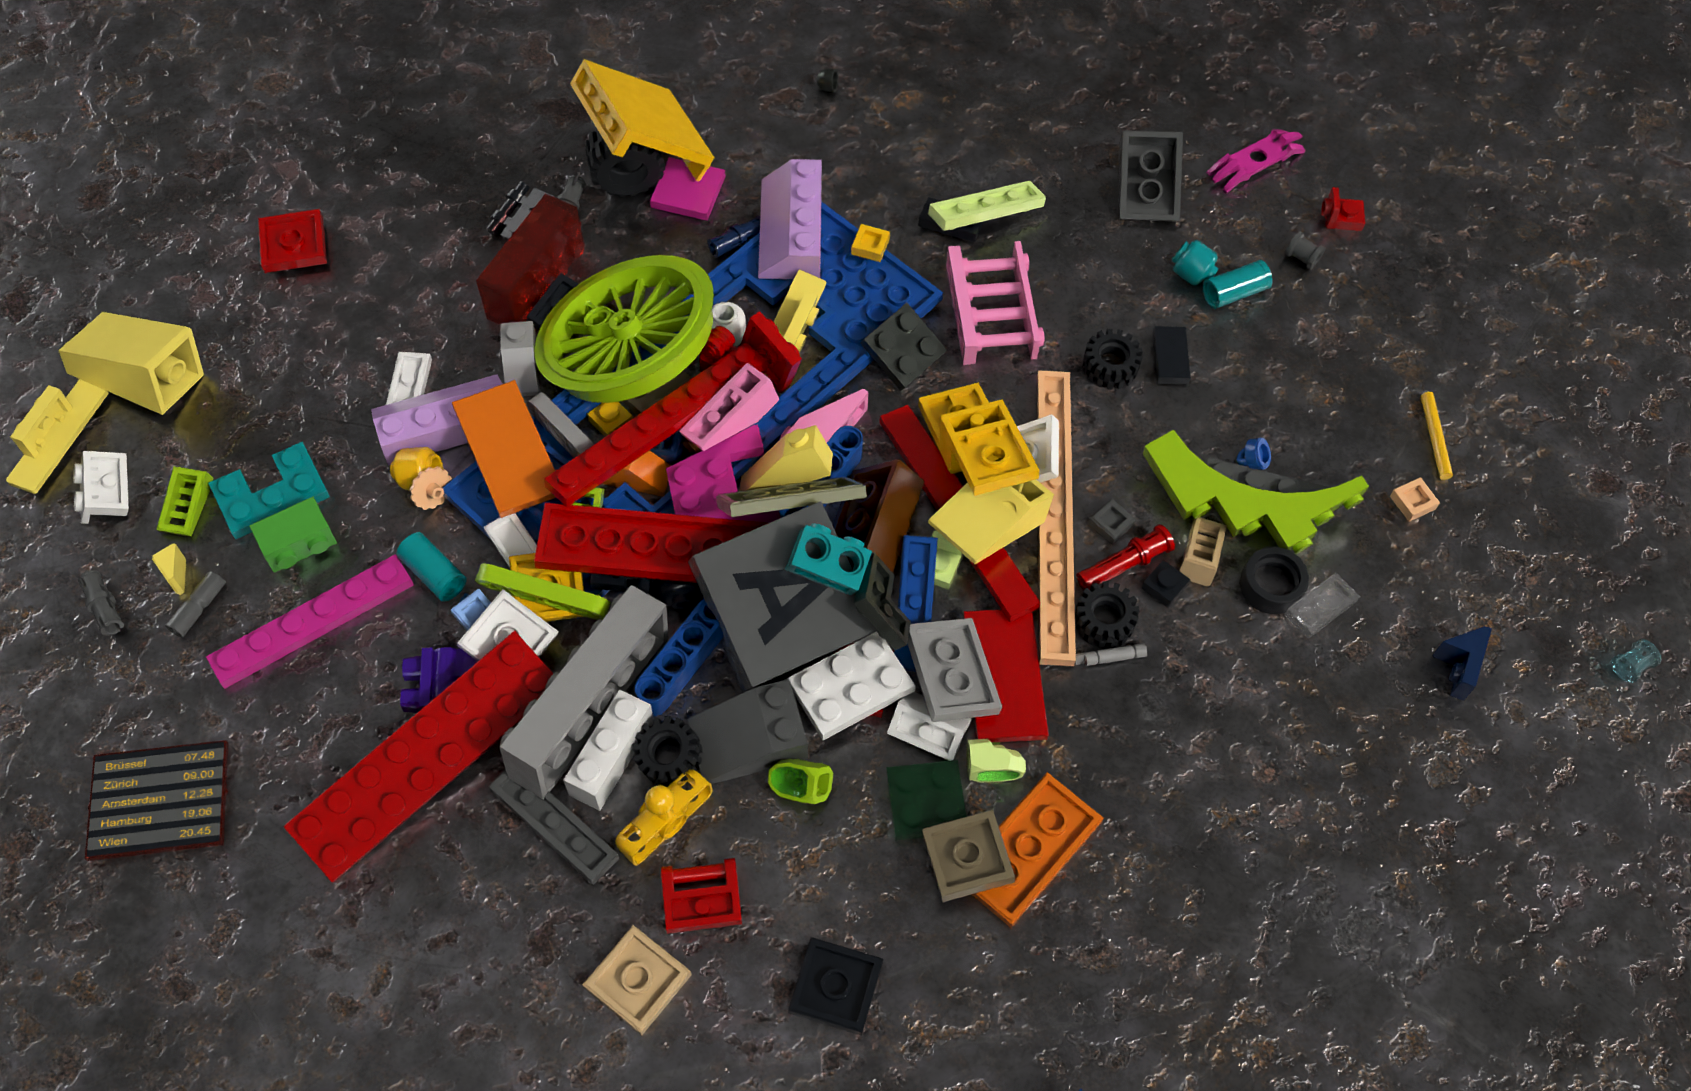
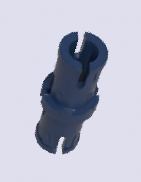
M760 215L744 224L732 225L725 233L709 239L708 247L712 255L718 258L732 249H740L760 233Z

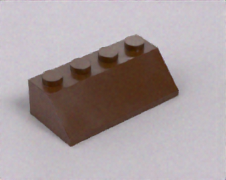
M900 459L853 470L850 479L866 486L867 498L841 501L833 522V528L839 538L844 539L845 536L862 541L864 548L872 550V553L875 552L892 573L900 556L903 538L910 527V521L924 484V480ZM847 556L848 561L853 569V561Z

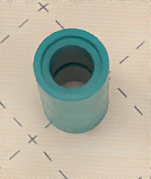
M1257 260L1205 280L1203 283V294L1209 306L1217 309L1270 289L1273 282L1272 274L1268 265L1263 260Z
M413 533L400 543L396 552L397 557L441 601H449L463 590L467 582L466 576L423 533Z

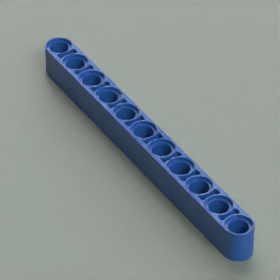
M843 426L827 442L833 453L831 468L835 470L831 471V476L814 481L849 477L862 459L863 435L856 427ZM808 506L779 510L781 518ZM704 597L635 684L636 698L651 704L653 716L661 715L668 709L724 637L717 619L707 618V616L713 613L708 608ZM691 639L702 641L697 645L686 644ZM671 665L681 666V668L675 672H668L665 670L668 666ZM651 691H657L660 693V695L654 699L644 698V696Z

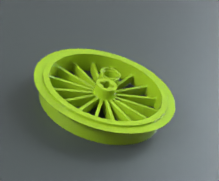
M652 255L630 259L592 275L568 292L544 320L538 332L534 349L535 361L539 371L549 382L566 389L573 396L596 403L624 401L661 387L679 375L695 360L710 336L713 325L712 305L714 291L708 274L702 267L691 260L671 255ZM649 287H655V289L650 294L646 302L643 304L646 289ZM671 287H677L674 291H672L669 295L665 297V295ZM635 291L631 309H624L620 297ZM690 294L694 295V297L683 301ZM615 299L619 311L614 312L604 305ZM573 334L590 335L570 340ZM653 343L665 344L666 346L660 349ZM639 346L653 355L643 361ZM633 350L638 364L629 367ZM576 352L563 359L565 354Z

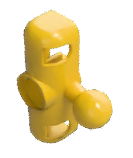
M689 769L685 772L687 780L681 781L685 776L682 773L668 787L658 785L649 789L638 815L617 834L615 839L617 848L634 866L643 862L662 842L678 833L686 820L711 796L713 792L712 785L699 772ZM688 782L693 788L691 790H684L682 786ZM698 795V798L695 801L690 802L693 798H695ZM634 832L640 837L637 841L627 839ZM645 845L644 850L638 852Z

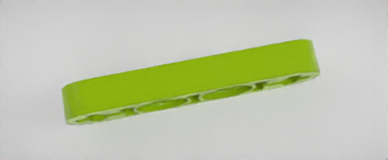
M486 563L480 565L475 578L477 584L498 592L505 590L512 596L595 620H603L611 604L609 600L592 593Z

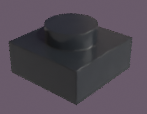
M1162 560L1146 578L1141 588L1169 608L1189 585L1191 579L1165 560Z

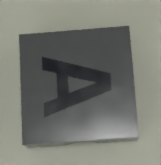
M822 501L695 554L688 561L708 608L720 624L725 646L745 691L877 631L872 623L857 611L854 604L856 593L850 596L785 570L798 533L805 525L811 526L812 523L823 525L832 531L831 535L838 537ZM812 542L806 543L805 550L807 555L813 559H819L821 556L819 546ZM841 555L839 557L840 567L846 572H852L853 569L847 556Z

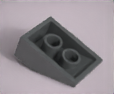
M1122 132L1119 141L1118 167L1119 220L1180 221L1183 132Z
M790 679L753 688L687 719L688 725L698 736L699 743L702 746L703 753H699L702 761L701 764H698L700 774L711 784L769 770L780 760L784 759L808 760V743Z

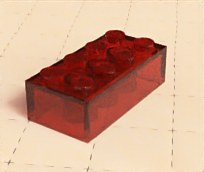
M545 193L478 277L476 283L488 320L499 325L501 323L526 322L528 314L560 273L566 275L569 266L582 255L585 243L583 241L577 207Z

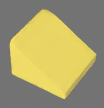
M173 543L152 555V560L176 594L182 595L185 593L186 558L178 546Z

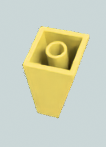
M102 312L58 350L67 374L161 415L204 376L191 328Z

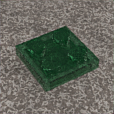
M958 760L886 768L895 841L923 838L922 829L967 817Z

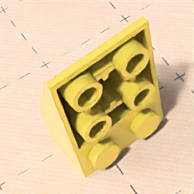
M1032 480L974 496L967 482L928 520V523L971 562L977 564L1043 524L1054 494L1038 480Z

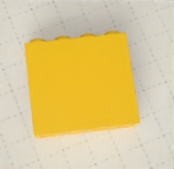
M583 59L570 85L611 153L623 157L630 144L634 142L681 157L696 181H700L715 157L670 89Z

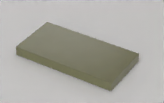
M848 477L724 493L716 496L717 507L731 517L811 506L822 501V504L867 498L866 486Z

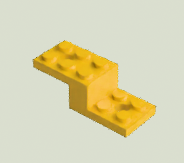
M979 382L918 398V407L950 474L963 472L974 496L1039 479V468L1003 399L989 403Z

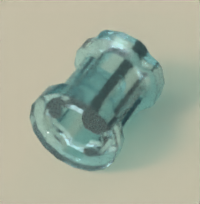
M1639 639L1633 643L1631 650L1625 654H1618L1613 657L1611 664L1619 678L1623 681L1634 683L1640 679L1643 671L1658 666L1662 661V657L1653 643L1645 639Z

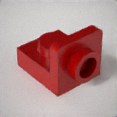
M1332 187L1328 198L1323 199L1321 206V215L1326 217V229L1362 231L1365 226L1364 201L1340 199L1339 188Z

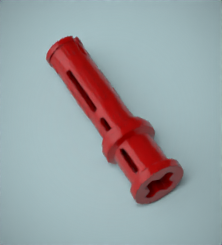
M1162 524L1156 525L1153 531L1141 538H1132L1124 549L1076 574L1078 584L1083 591L1086 588L1090 590L1091 585L1096 582L1100 585L1103 581H1108L1136 565L1146 566L1150 564L1151 559L1163 552L1170 553L1175 549L1172 535Z

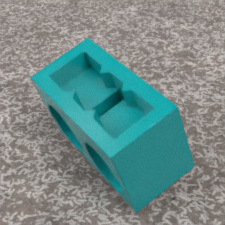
M812 523L811 526L805 525L798 533L785 570L850 596L856 593L861 585L872 550L864 548V543L856 538L845 536L844 539L831 535L832 531L823 525ZM812 542L819 546L821 550L819 559H813L807 555L805 550L806 543ZM841 555L848 556L853 561L854 568L852 572H846L840 567L839 557Z

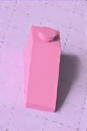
M746 363L679 432L702 451H705L757 423L780 399L770 378L749 363Z
M861 389L800 417L792 427L788 426L783 431L780 439L785 434L791 433L796 429H804L816 425L827 443L839 428L855 426L868 410L869 392Z

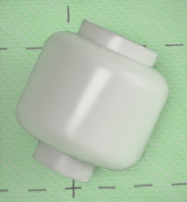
M731 302L714 304L712 306V329L716 326L728 329L736 340L733 346L737 347L741 344L746 330V316L742 308Z

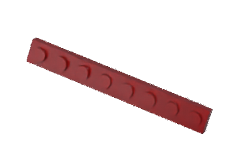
M745 342L544 478L545 487L566 507L570 506L680 430L746 363H749L762 373L768 369V360Z

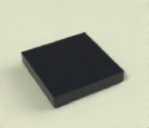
M811 937L788 1013L862 1036L882 968L883 958Z

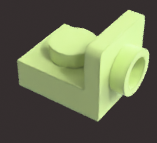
M934 530L931 537L938 538L934 585L949 590L963 554L938 531Z

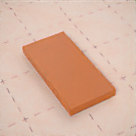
M515 380L452 402L453 409L500 518L556 498L544 484V478L553 473L555 469Z
M1047 772L998 826L1015 875V883L971 895L1012 928L1099 827L1104 818Z

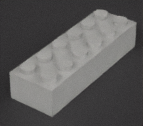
M633 585L624 594L616 596L610 606L609 613L603 620L599 619L594 623L589 632V637L583 645H578L572 650L567 664L561 672H556L550 677L543 694L538 700H532L526 707L522 720L515 728H509L503 735L500 742V750L507 777L526 790H530L537 797L544 800L548 791L552 790L580 754L619 689L627 693L669 640L666 604Z

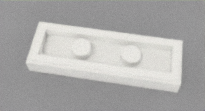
M398 352L386 405L424 395L432 362L430 354Z

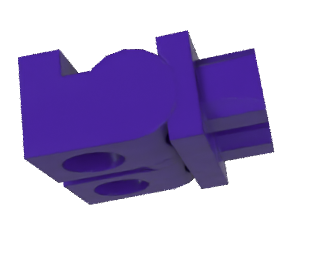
M433 647L422 648L421 656L403 658L402 675L404 681L420 680V688L401 690L400 706L403 712L418 713L478 661L461 648L451 647L437 648L433 650Z

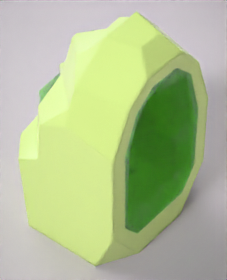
M989 739L968 740L967 771L969 780L980 783L1005 782L1022 778L1025 774L1026 761L1018 751L1007 749L999 742H990Z

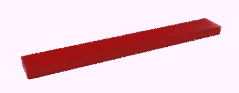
M908 404L881 415L879 423L907 466L924 480L922 489L938 511L963 487L955 474H950L940 451ZM1004 547L977 564L971 562L1009 622L1039 609L1041 602Z

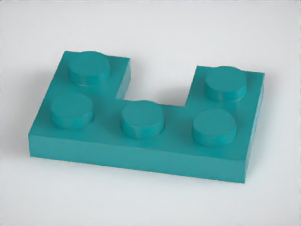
M303 441L272 455L283 480L257 492H251L240 469L208 483L235 540L252 533L249 525L314 496L318 503L330 497Z

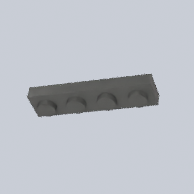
M1209 457L1206 462L1209 467L1231 480L1257 489L1295 493L1331 488Z
M506 770L489 785L490 791L592 885L619 860L617 852L549 791L545 795L544 800H542L530 790H526L507 777Z

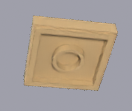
M633 925L582 985L584 989L642 1036L690 978L692 973Z

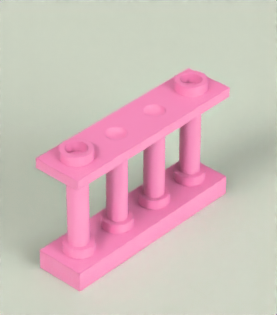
M1021 241L1014 242L1013 254L1010 258L970 261L967 258H962L960 246H949L946 269L963 365L975 364L977 351H982V348L1028 344L1030 358L1037 359L1039 347L1044 346V330L1042 327L1038 328L1027 275L1029 271V257L1027 253H1023ZM1013 270L1016 282L972 285L971 282L966 281V276L969 273ZM1018 294L1020 307L982 310L971 307L970 303L973 297ZM1023 319L1025 332L981 335L980 332L975 331V326H977L978 322Z

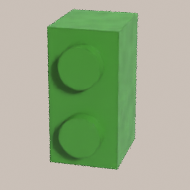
M314 496L249 525L263 556L274 573L281 569L290 568L298 561L313 554H320L330 546L337 544Z

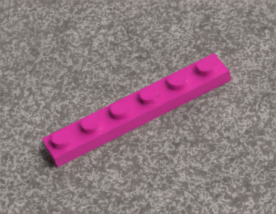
M395 554L211 653L206 658L220 684L226 689L414 586Z

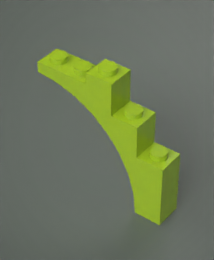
M1175 430L1145 445L1143 456L1183 520L1190 516H1193L1194 519L1202 517L1212 509L1210 505L1213 504L1233 537L1240 533L1248 536L1262 527L1260 522H1263L1278 547L1290 551L1293 550L1295 554L1302 552L1313 544L1311 539L1318 532L1313 524L1314 522L1317 526H1320L1335 516L1333 513L1335 510L1343 506L1346 510H1349L1364 500L1362 495L1369 488V485L1361 475L1339 486L1313 492L1282 493L1257 489L1231 480L1209 467L1189 450Z

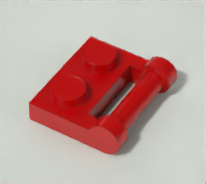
M735 858L724 859V863L673 869L672 865L661 867L667 934L742 924ZM726 878L727 885L675 891V884Z

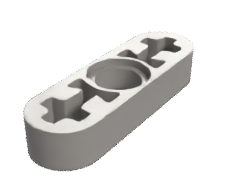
M540 392L527 401L528 408L536 420L573 458L594 445L544 393Z

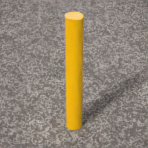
M1425 392L1421 394V401L1440 479L1447 480L1453 477L1434 393Z

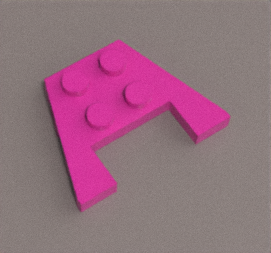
M753 425L705 451H701L666 468L675 514L771 523L781 518L779 510L731 517L717 507L716 496L718 494L738 492L731 462L764 455L758 425Z

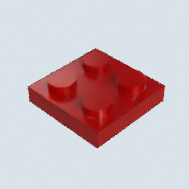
M320 209L258 218L261 266L264 273L327 264L323 216Z
M759 311L750 317L740 346L746 342L768 360V369L762 373L770 378L773 386L781 394L790 387L802 358L795 345L787 342L779 333L776 324Z

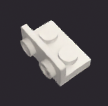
M83 451L81 464L75 463L73 471V482L80 484V492L75 491L74 511L81 513V524L89 523L90 514L127 516L129 506L126 453Z

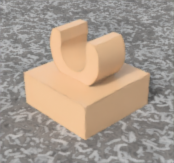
M1421 477L1394 489L1390 495L1408 522L1436 510L1440 504Z

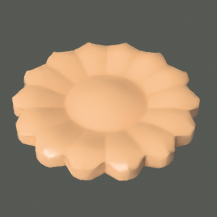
M438 466L434 468L428 467L425 471L419 472L418 476L413 479V485L409 489L411 492L410 499L414 501L415 506L421 507L424 510L428 508L435 509L437 505L444 503L446 498L443 496V487L452 480V477L448 475L447 470L441 469Z

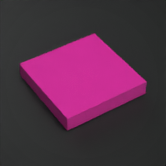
M669 157L663 171L664 176L658 181L651 197V208L708 221L726 177L725 170L710 166L702 179L696 181L683 160Z

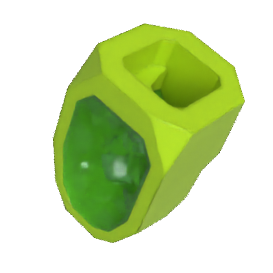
M800 759L780 760L768 771L770 788L782 798L802 803L817 804L826 801L832 790L833 771L829 765Z

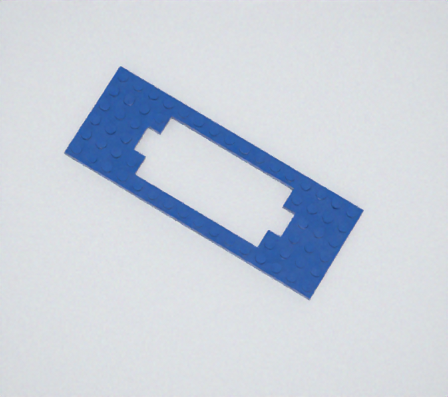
M822 201L820 279L826 281V287L816 306L819 309L818 314L821 316L814 322L812 327L809 326V335L829 349L831 353L779 397L780 400L757 423L753 424L759 427L764 454L780 440L783 431L788 426L792 427L800 417L819 409L874 360L860 342L907 302L917 315L923 318L943 300V292L887 250H885L881 262L851 255V246L859 229ZM760 233L708 274L714 291L713 305L727 302L745 286L750 287L772 306L787 295L794 279L758 278ZM690 294L683 301L694 297V295ZM653 343L660 349L666 346L665 344ZM639 346L643 361L653 355ZM633 350L629 367L638 364ZM566 389L551 400L575 425L583 420L587 413L601 404L579 399L570 394ZM532 415L531 417L544 446L548 444L569 461L574 459ZM762 456L731 462L735 481ZM475 461L443 487V496L490 538L484 526L500 516ZM624 482L607 498H603L602 508L675 514L671 491L652 506ZM585 497L580 503L593 505L594 498ZM523 510L516 512V515L537 545L541 524ZM582 572L585 592L604 597L610 591L591 589V573Z

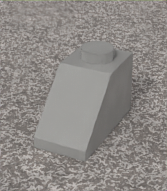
M533 321L501 323V356L504 381L507 383L515 380L522 396H536L539 394V369L534 355L537 337Z

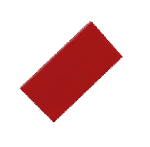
M1002 610L964 611L963 619H973L1002 704L999 715L974 717L976 739H989L991 743L1047 740L1049 733L1032 612L1009 622Z

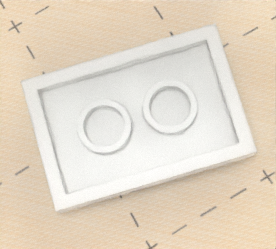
M877 631L787 678V680L790 679L795 697L822 740L833 736L915 691L914 682L886 640L882 639Z

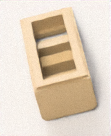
M1201 517L1193 519L1179 569L1181 573L1191 579V582L1204 586L1211 585L1218 568L1227 525ZM1198 532L1214 536L1216 539L1198 534Z

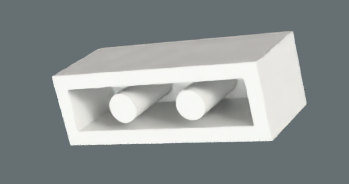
M619 689L563 780L569 796L601 811L635 754L632 750L633 744H638L635 736L638 732L642 735L644 734L643 725L647 723L651 727L653 724L652 719L654 717L651 704Z

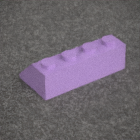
M791 159L762 179L759 279H794L798 270L820 278L822 160Z
M496 374L371 409L380 446L388 466L391 465L396 453L403 448L429 447L434 452H439L467 444L468 441L453 409L452 402L502 385L499 376Z

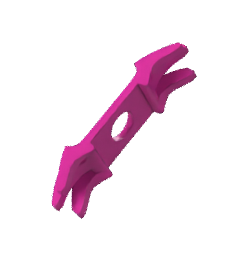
M1282 129L1272 130L1267 137L1232 155L1227 153L1207 171V174L1212 176L1218 172L1212 178V181L1217 183L1226 176L1237 172L1223 188V191L1227 194L1240 182L1248 181L1257 172L1280 160L1284 162L1294 154L1305 153L1302 145L1291 143L1301 139L1303 136L1298 132H1287ZM1261 152L1265 155L1266 160L1262 162L1254 161L1251 159L1250 153Z

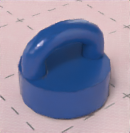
M1264 438L1249 439L1245 447L1238 453L1236 462L1238 465L1249 466L1252 469H1267L1271 462L1269 444Z

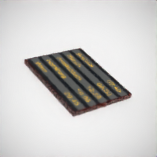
M227 740L94 755L90 803L87 807L89 815L85 860L94 861L224 845L226 795L228 794L226 788Z

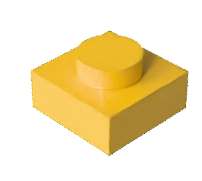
M861 224L851 246V255L881 262L890 240V231Z
M619 402L601 403L587 413L589 422L605 437L633 419V415Z

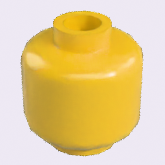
M429 447L403 448L396 453L394 460L391 462L390 473L402 489L409 490L413 485V479L418 476L419 472L425 471L428 467L434 468L438 466L443 469V463L440 456L435 454Z

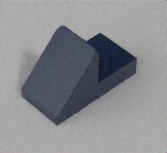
M1484 626L1445 640L1433 653L1432 656L1434 658L1454 665L1449 676V681L1453 682L1450 696L1464 701L1476 687L1491 628Z

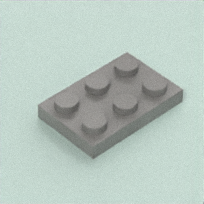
M966 618L910 624L907 644L931 721L940 722L999 715L1002 704L973 619Z

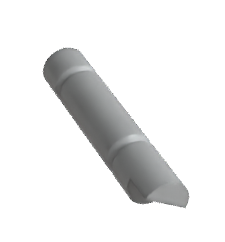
M1145 643L1133 646L1128 645L1097 650L1096 652L1076 654L1075 665L1085 664V666H1091L1097 663L1103 664L1129 660L1134 657H1147V648Z

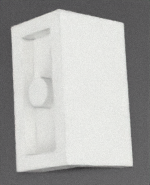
M913 692L902 697L898 702L887 734L952 762L956 757L964 733L973 718L932 722L924 696Z

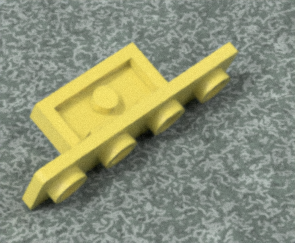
M798 270L774 320L779 333L787 342L795 345L799 353L807 337L803 333L807 325L813 326L819 313V309L816 306L826 287L825 280L802 270Z
M80 379L67 397H65L60 389L48 385L10 436L24 455L6 478L8 484L36 494L109 392Z

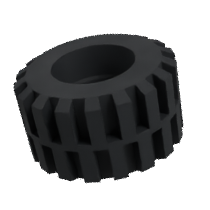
M597 128L596 131H592L589 134V140H586L585 151L590 177L593 184L597 185V189L600 191H606L608 195L612 196L618 194V197H625V195L635 196L639 192L644 193L648 191L649 187H655L658 184V180L664 176L665 162L662 151L632 142L624 156L620 157L611 153Z

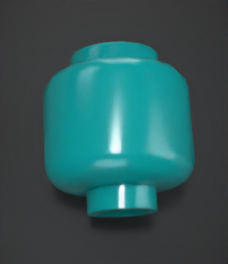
M1194 240L1191 243L1185 241L1171 260L1175 263L1173 266L1174 273L1193 286L1214 277L1219 269L1215 266L1218 259L1216 252L1199 240Z

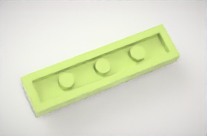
M1025 181L930 204L928 214L943 231L1044 207L1046 196L1031 181Z

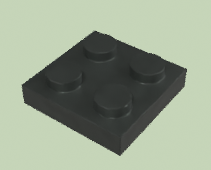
M907 302L860 342L900 391L906 388L947 351Z

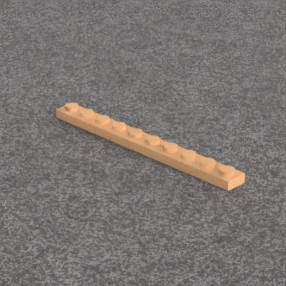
M1038 370L1037 419L1052 414L1059 420L1058 477L1041 482L1054 496L1045 522L1038 526L1039 601L1041 602L1039 607V665L1074 666L1076 649L1070 372Z

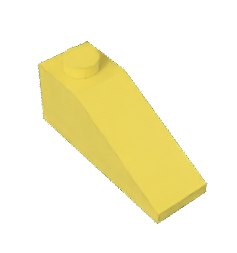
M817 426L796 429L791 433L785 434L741 476L739 491L810 482L831 476L833 453Z

